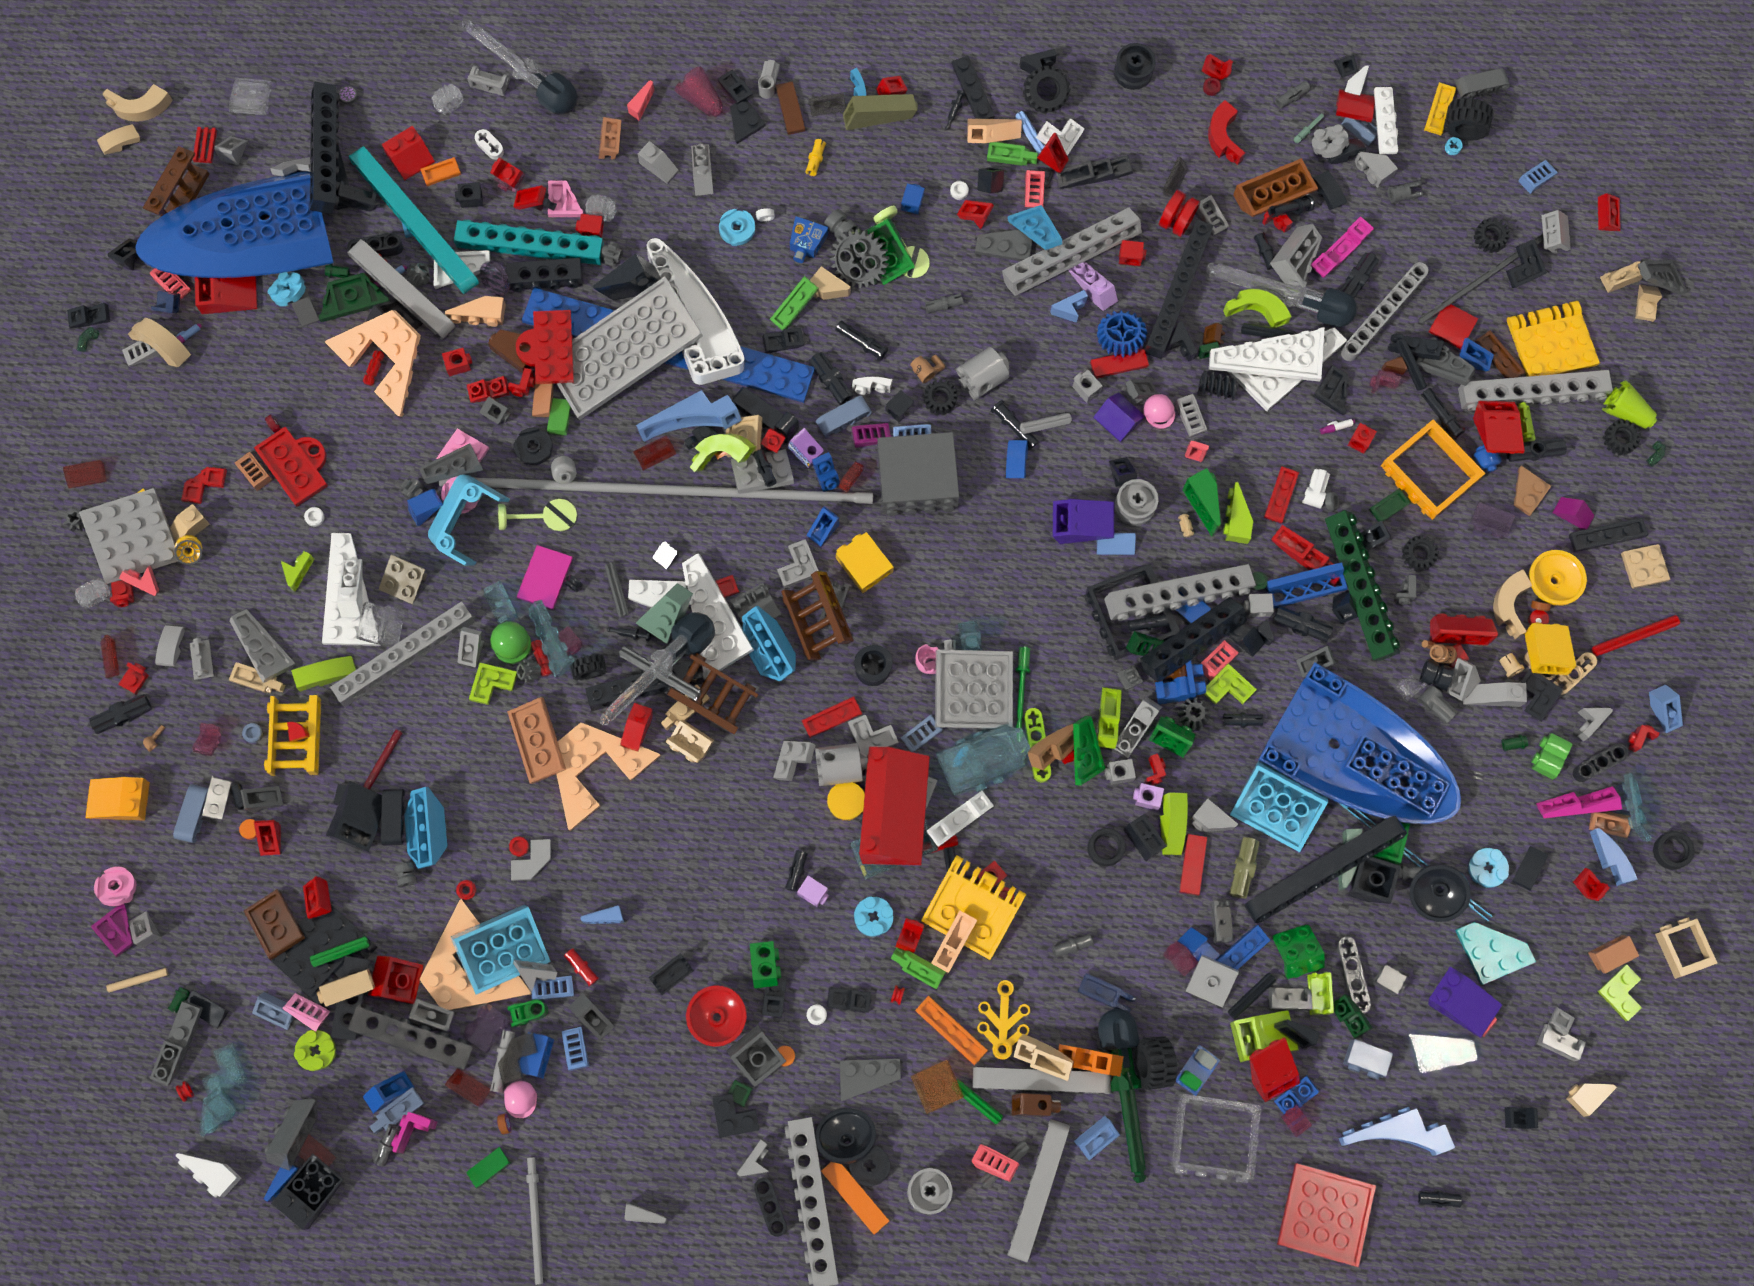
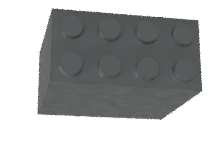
M953 432L877 438L883 514L896 516L898 513L906 512L907 515H913L917 511L934 513L936 510L942 509L944 512H951L958 508L959 489Z

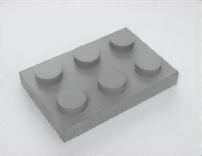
M786 449L778 450L777 453L774 451L765 453L768 462L772 465V472L777 481L771 487L765 486L762 475L758 473V465L753 455H750L746 462L739 463L735 459H731L738 494L794 484Z

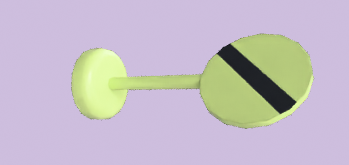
M890 206L875 215L873 218L875 223L877 224L888 216L892 219L897 214L896 206ZM916 246L906 247L915 267L903 275L909 278H917L924 275L929 268L927 253Z
M555 499L547 503L543 514H506L505 504H498L499 530L506 529L507 519L543 518L549 528L555 531H565L574 525L577 517L575 507L564 499Z

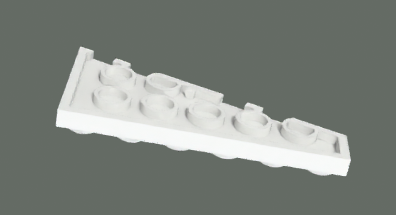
M1335 328L1324 331L1322 363L1347 342V339ZM1228 372L1232 377L1236 378V381L1266 411L1270 410L1303 381L1301 379Z
M349 533L331 534L322 644L381 646L363 577L361 617L341 618L337 605L343 560L358 559L352 535Z
M696 554L682 563L686 586L693 593L690 601L692 612H700L707 615L713 621L715 627L713 640L700 655L706 658L705 662L722 671L754 651L701 555ZM702 665L703 678L705 680L711 670Z

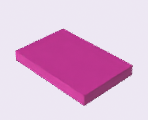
M537 545L517 594V599L553 610L573 557Z

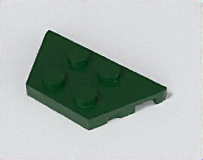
M365 273L330 281L327 283L326 295L322 303L323 309L321 314H319V320L325 322L372 309L376 304L389 301V299L370 281Z

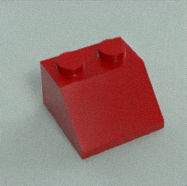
M413 126L382 144L385 154L404 181L419 173L421 168L435 163L428 148Z
M377 956L372 976L375 988L370 990L368 995L414 1004L423 965L390 956Z

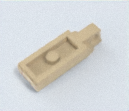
M237 662L229 678L230 682L264 693H271L272 689L283 693L285 689L283 683L276 681L277 677L263 683L255 668Z
M707 694L702 699V706L710 700ZM678 701L666 713L667 718L661 724L668 730L674 724L677 726L682 719L687 721L696 711Z

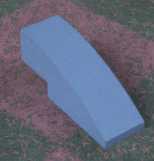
M1600 828L1592 830L1590 834L1602 868H1611L1616 885L1619 886L1637 880V876L1628 858L1612 838Z

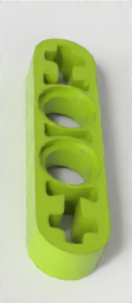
M1036 708L1028 709L1024 716L1029 749L1046 737L1042 714ZM1031 713L1039 717L1036 718L1035 723L1036 726L1040 724V727L1029 728V726H1033L1032 719H1028ZM1032 732H1040L1042 738L1039 741H1034L1031 738ZM1050 764L1043 770L1048 773L1044 778H1041V775H1037L1040 769L1032 767L1033 776L1036 781L1044 783L1049 780L1051 776Z

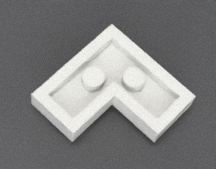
M1071 118L1067 121L1062 131L1046 122L1036 138L1046 144L1052 134L1057 133L1068 156L1083 133L1084 128Z

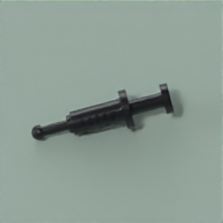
M957 90V99L951 102L952 108L948 115L949 121L947 126H945L946 130L950 129L951 122L955 120L959 108L963 106L960 101L966 93L962 90Z
M607 628L608 632H617L618 635L631 637L635 641L638 640V637L645 638L648 642L651 639L650 632H647V634L639 633L638 628H635V630Z

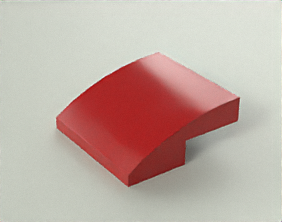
M1339 89L1336 116L1371 123L1374 113V96L1366 94L1356 95Z
M1450 304L1438 313L1428 332L1462 349L1464 339L1469 337L1478 318Z

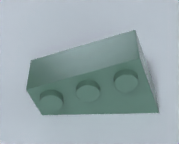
M677 583L636 624L667 644L672 639V627L685 616L693 593Z

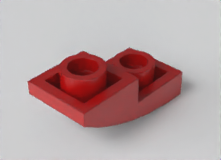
M504 376L489 381L483 379L467 385L471 403L486 401L488 396L500 398L510 395L507 379Z

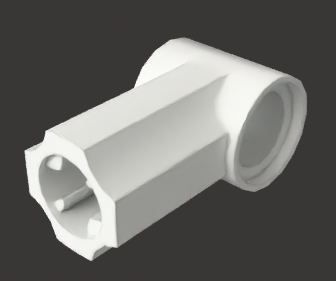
M1315 469L1313 471L1309 487H1307L1305 492L1306 496L1302 503L1321 509L1330 476L1327 471L1322 469Z

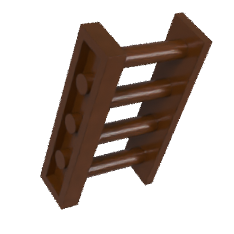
M178 146L145 202L143 209L163 216L175 208L196 199L210 174L207 170L191 164L195 156L194 152ZM187 170L188 172L186 173L185 177L182 179V177H183L185 171ZM177 185H178V186H179L178 189L176 190L175 194H173L174 190L176 189V187H177ZM170 201L169 204H168V206H167V208L164 209V207L166 206L167 202Z
M823 571L812 573V583L797 592L794 590L781 591L783 602L789 610L803 646V653L810 661L821 660L819 651L835 642H838V644H850L854 641L828 574ZM817 590L820 597L819 600L801 609L798 600ZM824 607L827 614L826 618L808 627L805 617ZM830 624L833 635L815 644L811 634Z
M698 653L695 656L690 654L689 658L693 659L694 662L683 678L684 681L690 683L700 665L711 670L700 688L701 696L698 700L690 699L670 687L667 695L735 734L738 729L735 725V720L750 695L756 698L759 695L755 692L756 688L748 683L744 686L705 662L706 658ZM719 675L728 681L712 707L710 706L707 709L702 706V699L716 676ZM736 685L743 689L744 692L730 715L724 719L718 715L720 713L719 709L732 687Z

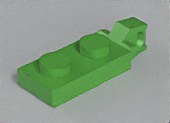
M990 142L987 161L1021 166L1027 165V163L1037 164L1038 153L1029 152V149L1021 145Z
M896 948L891 957L892 960L903 967V971L935 989L938 988L946 971L910 951Z

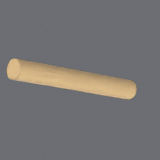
M167 968L115 982L106 986L107 991L110 993L168 975Z

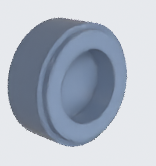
M250 723L243 728L242 736L247 742L256 743L261 740L263 730L259 725Z

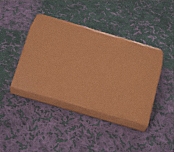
M535 381L532 416L549 417L553 401L554 384H536Z
M1610 811L1591 813L1589 830L1600 828L1606 834L1628 838L1633 819L1631 816Z

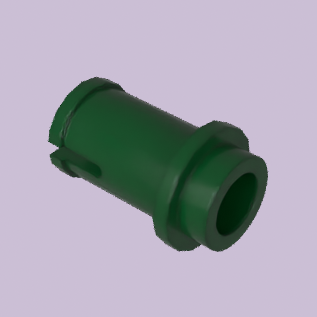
M333 264L326 265L325 276L329 278L348 277L349 267L333 266Z
M1519 734L1518 737L1501 740L1504 752L1518 748L1523 750L1525 747H1528V740L1525 735Z
M183 987L175 990L176 994L167 1008L172 1012L178 1013L181 1002L186 1001L190 996V991Z

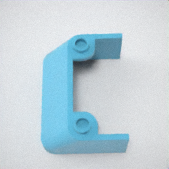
M459 475L456 477L443 505L438 511L428 531V537L440 552L465 566H472L477 562L455 550V539L450 535L467 501L477 502L483 493L498 502H509L510 498L469 475Z

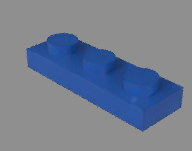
M1255 925L1217 958L1216 961L1238 970L1264 947L1270 939L1258 925Z

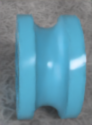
M1456 137L1450 138L1445 144V151L1449 155H1457L1462 149V141ZM1451 144H1452V145H1455V144H1456V145H1457L1456 149H1455V148H1451V147H1450Z

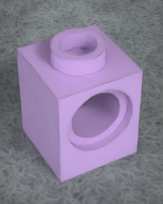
M1141 783L1139 788L1134 790L1133 799L1136 800L1135 805L1159 810L1164 788ZM1143 793H1150L1152 795V800H1145L1143 798Z
M807 876L797 891V895L816 907L819 904L823 905L829 897L827 894L828 888L810 876Z

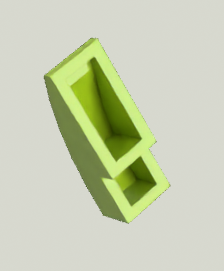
M352 656L313 663L293 669L291 672L296 688L301 692L318 685L321 687L341 680L354 672L356 668Z
M1102 687L1097 729L1099 747L1116 748L1120 721L1121 690Z
M1167 793L1162 797L1164 815L1160 816L1161 838L1167 845L1162 850V854L1182 855L1187 828V793Z

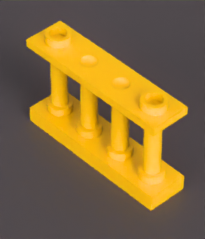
M309 695V701L306 703L278 704L279 700L275 696H270V702L267 703L269 736L268 758L264 762L265 771L269 775L275 776L276 769L304 768L310 775H318L321 698L318 695ZM307 711L309 713L308 720L296 723L306 728L310 737L305 739V741L277 742V731L288 730L287 723H278V712ZM305 749L307 751V758L304 760L276 761V750Z

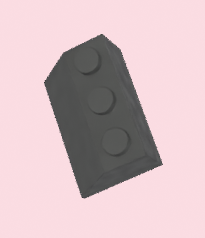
M294 1100L292 1106L287 1107L284 1113L285 1119L282 1124H278L274 1132L275 1137L273 1141L269 1142L265 1148L264 1153L268 1163L290 1171L318 1118L316 1100Z

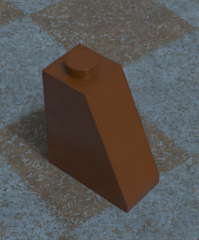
M500 329L490 337L488 342L490 349L521 373H523L524 368L531 369L532 366L524 364L518 358L516 352V341L521 334ZM524 344L521 346L520 350L522 352H528L531 347L527 344Z

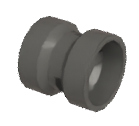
M404 863L394 867L395 874L398 875V887H406L418 883L417 877L413 872L415 870L414 863Z

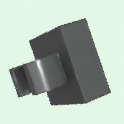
M1135 665L1117 673L1125 691L1143 683Z

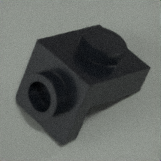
M1505 1107V1128L1537 1129V1108Z

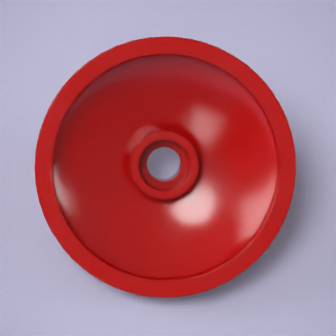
M709 986L700 990L692 997L686 1011L687 1026L693 1037L700 1043L711 1047L725 1046L736 1040L742 1033L747 1018L746 1008L741 997L732 989L724 986ZM715 1014L721 1015V1019L719 1021H715L713 1019V1016Z

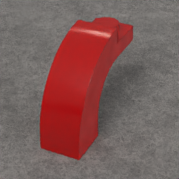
M1224 100L1213 113L1208 129V139L1211 148L1219 158L1226 154V158L1230 162H1235L1238 165L1243 161L1245 152L1230 140L1226 132V128L1236 119L1238 110Z

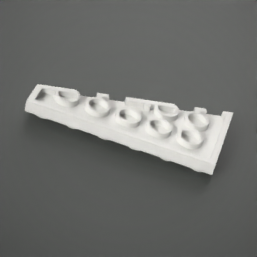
M1325 327L1318 328L1315 331H1303L1294 335L1287 334L1262 339L1253 343L1246 342L1238 346L1231 345L1211 349L1209 370L1320 382Z

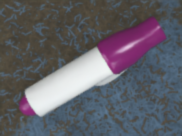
M1348 419L1342 422H1331L1326 427L1321 428L1320 433H1332L1353 426L1355 420Z

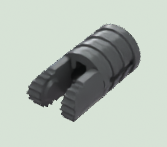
M1421 181L1389 187L1387 193L1390 202L1395 203L1422 197L1423 192L1411 194L1410 187L1421 185Z

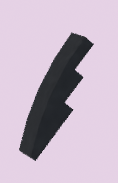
M1125 155L1113 160L1106 158L1093 163L1089 160L1065 168L1061 173L1056 171L1060 189L1120 178L1133 174L1129 156Z

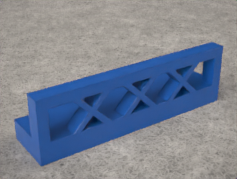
M1342 562L1267 581L1268 594H1272L1273 609L1278 608L1279 605L1286 606L1347 590ZM1339 577L1342 586L1333 587L1329 585L1331 579ZM1315 583L1323 586L1322 590L1318 592L1310 588ZM1295 588L1305 590L1303 595L1299 597L1291 594ZM1281 592L1287 595L1283 601L1275 602L1273 594Z

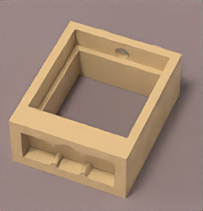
M1689 917L1677 921L1678 926L1666 925L1660 928L1661 932L1655 934L1675 979L1717 964L1698 919L1690 921ZM1690 927L1704 959L1682 967L1668 934Z
M368 968L320 986V991L317 992L320 1003H324L326 1007L373 990L375 985Z

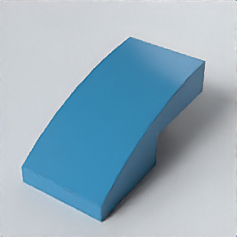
M856 67L850 71V79L856 86L854 88V96H866L863 78Z

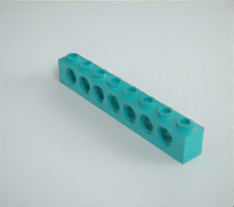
M457 220L454 235L456 248L480 251L489 250L496 253L553 260L580 258L581 263L601 265L602 262L601 251L604 242L603 238L596 235L565 234L561 231L549 232L540 228L533 230L523 226L516 228L506 224L492 225L488 222L476 223L471 220ZM474 233H479L478 236L472 237ZM497 235L496 238L490 239L491 236ZM509 238H515L513 241H508ZM528 240H534L532 243H526ZM546 242H552L548 246L544 245ZM565 244H569V245H570V246L567 247V248H563V247H562V246L565 245ZM583 246H587V247H588V248L585 249V250H580V248L583 247Z

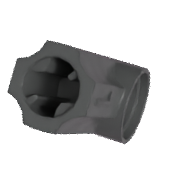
M1429 686L1417 699L1419 704L1426 707L1425 710L1431 711L1444 724H1447L1458 712L1443 699V694L1434 686Z

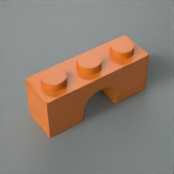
M1059 1044L1058 1051L1074 1061L1072 1068L1121 1076L1124 1056Z

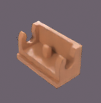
M603 117L598 159H604L606 155L611 156V159H615L616 154L619 153L621 120Z
M1621 935L1588 952L1598 970L1601 969L1605 974L1639 956L1630 936Z

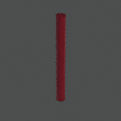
M395 730L363 787L371 789L400 739L401 731Z

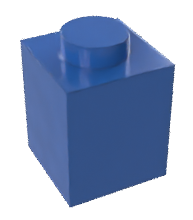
M907 184L901 202V210L919 214L925 188L918 184Z

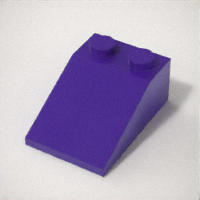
M1452 967L1448 969L1428 1001V1005L1480 1038L1502 1007L1500 1002Z

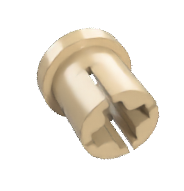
M1513 653L1499 660L1507 672L1506 676L1508 678L1519 674L1525 669L1523 665L1519 664Z

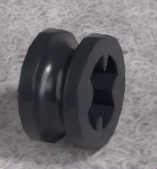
M569 575V579L565 580L564 583L577 593L579 591L578 588L582 587L583 584L574 576Z

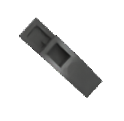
M187 1001L181 1002L168 1039L163 1042L150 1079L167 1086L171 1084L199 1027L197 1023L203 1007Z

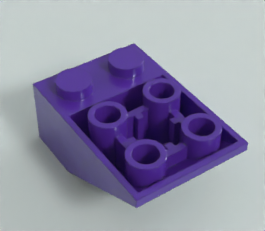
M1078 499L1053 501V538L1059 544L1114 538V502Z

